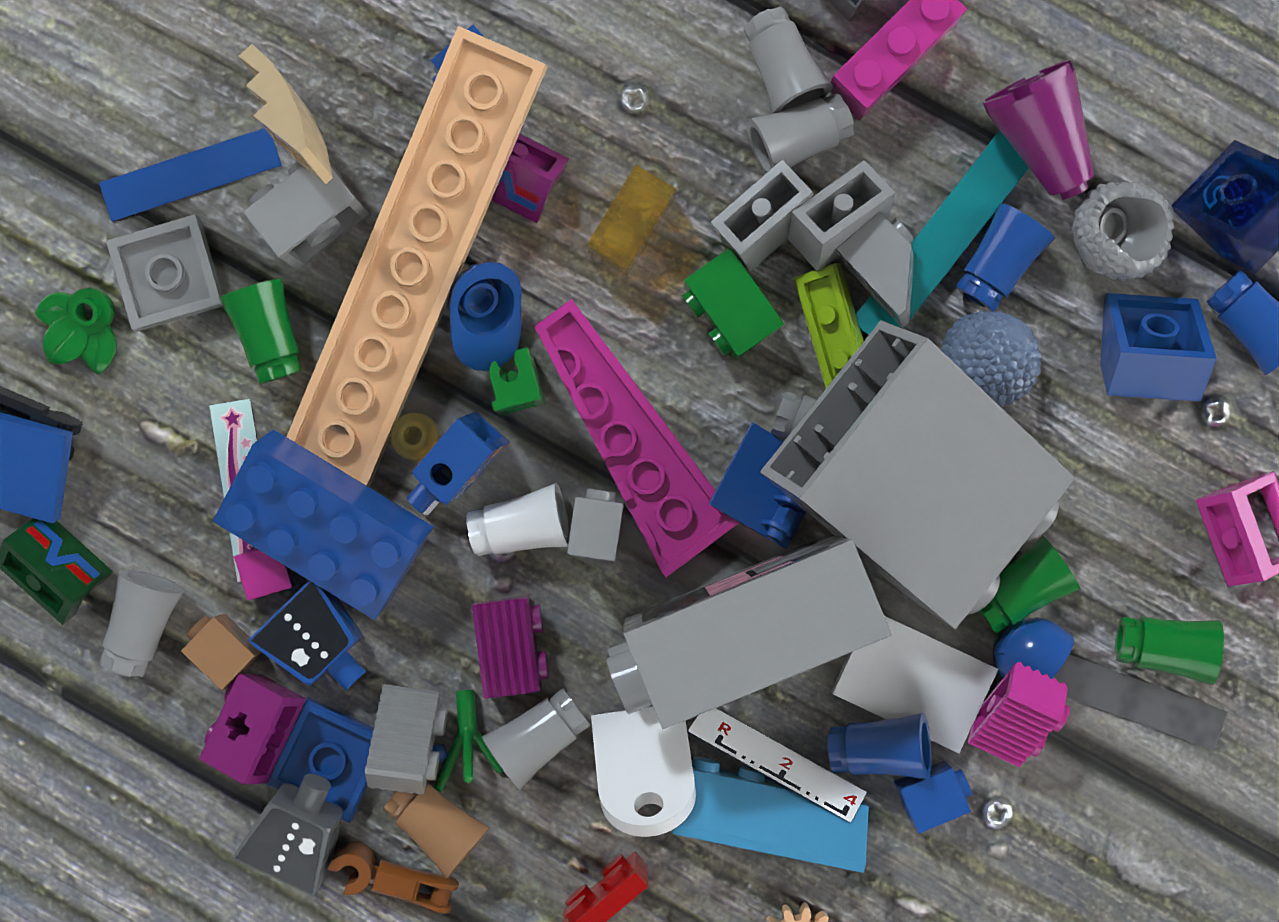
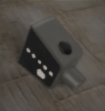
M307 774L304 776L299 788L290 783H283L244 838L232 859L314 897L330 871L327 869L333 859L343 811L340 807L325 800L331 788L330 782L320 775Z

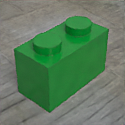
M731 248L725 250L683 281V287L687 291L681 295L684 303L696 318L704 315L714 329L708 333V336L723 356L731 353L734 359L737 360L784 325Z

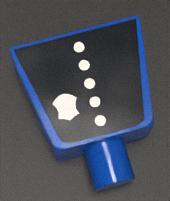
M308 581L248 639L255 648L309 686L317 682L328 672L347 691L366 672L348 652L363 637L362 632L339 598L311 581Z

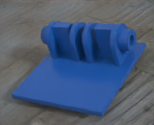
M751 422L708 505L787 549L806 511L760 473L784 440Z

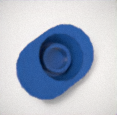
M486 262L479 265H469L468 270H465L457 277L448 299L451 341L454 353L463 364L473 370L490 371L493 361H496L499 367H501L512 358L519 345L522 295L520 280L512 269L502 263Z

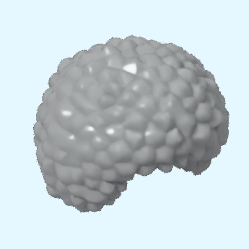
M1135 182L1099 184L1096 189H1091L1076 207V216L1072 226L1076 250L1083 263L1090 270H1094L1095 273L1105 275L1112 280L1119 279L1121 281L1143 278L1146 273L1151 274L1154 268L1162 264V260L1167 256V251L1171 248L1170 241L1173 238L1172 229L1174 228L1173 216L1170 212L1168 201L1153 188H1146L1144 185H1138Z

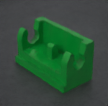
M528 347L515 350V365L519 371L518 375L513 370L507 374L504 368H500L496 361L491 363L489 373L496 401H492L493 410L500 415L546 404L534 355Z

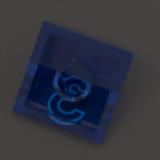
M1234 140L1171 205L1172 209L1221 257L1256 274L1279 251V159Z

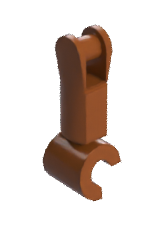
M349 841L341 845L327 869L337 872L348 865L358 870L350 875L343 895L360 893L369 883L373 884L371 892L407 901L444 914L451 912L450 896L452 891L457 890L459 882L453 877L446 879L443 874L421 871L382 859L379 866L375 865L376 860L373 851L368 845L360 841ZM420 883L434 887L432 895L418 892Z

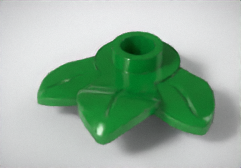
M93 287L79 289L73 294L55 292L46 296L39 303L35 314L43 323L49 325L43 339V351L47 361L50 364L59 365L76 360L81 356L96 374L103 373L111 364L117 348V340L110 327L115 314V307L111 298L103 291ZM85 304L90 305L93 310L92 319H89L85 313Z

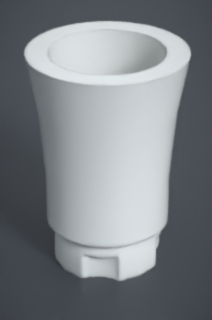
M557 483L507 501L485 505L483 510L471 511L466 515L469 541L474 554L478 556L490 553L496 556L515 551L546 547H568L569 519L565 502Z

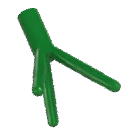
M474 690L456 691L459 731L435 784V789L438 792L444 789L462 747L464 781L466 783L473 781V741L497 773L500 774L504 771L491 754L482 739L481 733L477 729Z

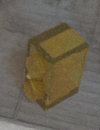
M636 164L587 243L588 253L628 277L675 200L676 188Z

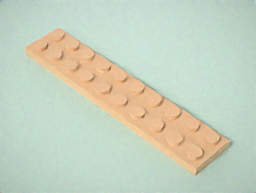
M460 26L455 31L286 436L368 487L371 485L447 306L451 289L461 273L548 68L546 64Z

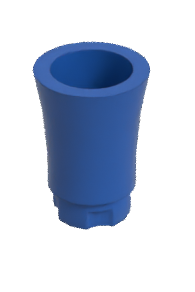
M1000 203L989 229L964 268L963 272L965 274L955 288L972 302L990 312H994L1002 298L1008 297L1018 280L1035 259L1055 240L1054 235L1025 213L1012 206Z
M1240 270L1209 297L1206 302L1217 313H1220L1217 318L1250 353L1263 374L1267 375L1279 367V302L1257 281L1252 284L1248 276Z
M924 712L896 719L848 723L847 726L830 727L827 746L832 772H850L851 775L877 774L921 779L930 778L932 766L931 738L928 720Z

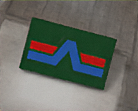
M32 518L6 537L0 547V569L62 625L76 615L84 597L111 576L113 572L58 521L49 523Z

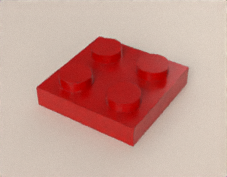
M636 851L627 859L622 854L614 858L601 871L604 878L592 888L584 884L565 901L568 908L564 910L562 922H607L648 887L647 864Z

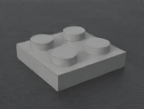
M196 214L106 240L132 330L138 332L223 307L219 300V297L223 296L201 218Z

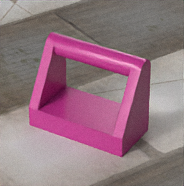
M1275 471L1256 476L1196 499L1228 587L1262 582L1279 574V557L1270 560L1247 498L1248 494L1259 489L1261 490L1279 538V482Z

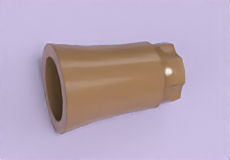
M430 784L425 787V792L422 795L396 791L383 807V810L389 816L397 820L395 824L431 858L446 879L459 867L490 829L489 826L457 807Z

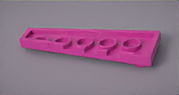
M572 299L534 326L665 577H668L740 523L708 505L716 490Z

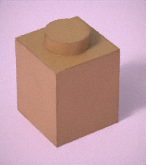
M226 613L215 616L212 619L207 615L200 619L186 634L191 641L181 650L220 690L228 688L237 678L238 673H245L263 654L248 641L250 637Z

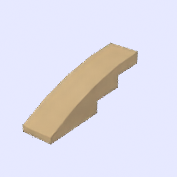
M251 44L239 55V58L255 76L246 86L263 106L253 116L281 149L324 184H327L333 176L326 144L315 118L275 65Z

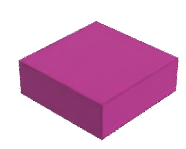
M258 549L234 556L247 601L295 586L290 568Z

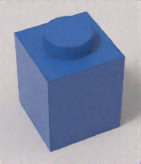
M945 760L931 766L929 779L906 776L894 781L910 823L919 834L971 812L966 800L967 797L972 796L969 783L961 769L954 771Z

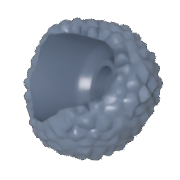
M979 311L971 315H965L959 321L953 323L952 328L946 332V338L942 340V352L1000 407H1003L1005 404L1012 405L1014 400H1020L1024 394L1031 390L1032 385L1037 383L1036 376L1041 373V352L1038 349V340L1034 337V332L1025 322L1014 318L1010 314L998 311Z

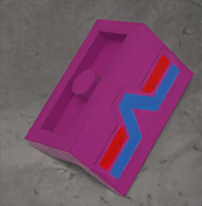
M519 134L494 192L492 201L538 223L550 191L564 173L569 158Z

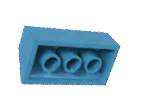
M699 756L693 757L692 767L696 788L695 804L686 820L672 830L673 834L864 873L869 806L864 799L850 823L777 781L766 778V775L752 767L739 766L738 772L720 769L721 762Z

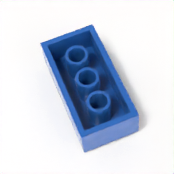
M274 429L252 444L212 521L374 620L377 619L394 597L434 526Z

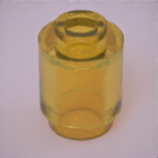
M408 413L395 422L391 431V441L399 455L409 460L421 462L444 435V431L436 420L421 413ZM419 428L422 432V440L416 445H411V435L415 429Z

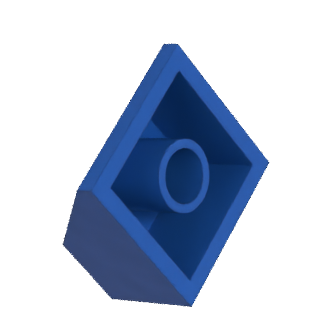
M1106 293L1103 311L1100 366L1107 395L1127 398L1167 399L1172 401H1201L1217 357L1199 300Z

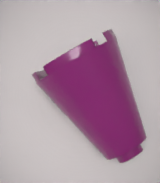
M1070 60L1044 68L1039 71L1040 74L1028 79H1020L985 99V102H982L986 110L985 112L1048 194H1060L1062 200L1074 197L1087 190L1089 187L1086 181L1094 176L1076 71Z

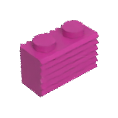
M1021 662L1015 663L982 704L971 727L968 743L1017 767H1021L1027 757L1029 758L1030 755L1037 757L1040 754L1049 732H1052V730L1059 732L1065 725L1070 712V706L1065 704L1068 690L1065 682L1059 683L1056 678L1050 679L1047 674L1041 675L1039 670L1033 671L1030 666L1024 667Z

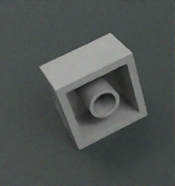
M296 161L288 169L289 176L275 187L270 184L257 191L250 199L252 205L243 211L277 257L297 270L370 215L369 211L331 164L333 178L327 184H324Z

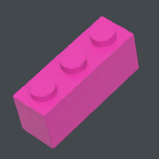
M909 0L834 74L831 80L833 88L830 92L832 94H840L843 101L848 105L850 112L860 121L958 24L967 8L959 0Z

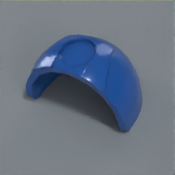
M1025 617L1015 625L1010 623L1001 632L994 644L993 660L1002 679L1017 662H1021L1024 667L1030 666L1033 671L1039 670L1041 675L1047 674L1050 679H1053L1067 660L1074 644V637L1058 624L1048 619Z

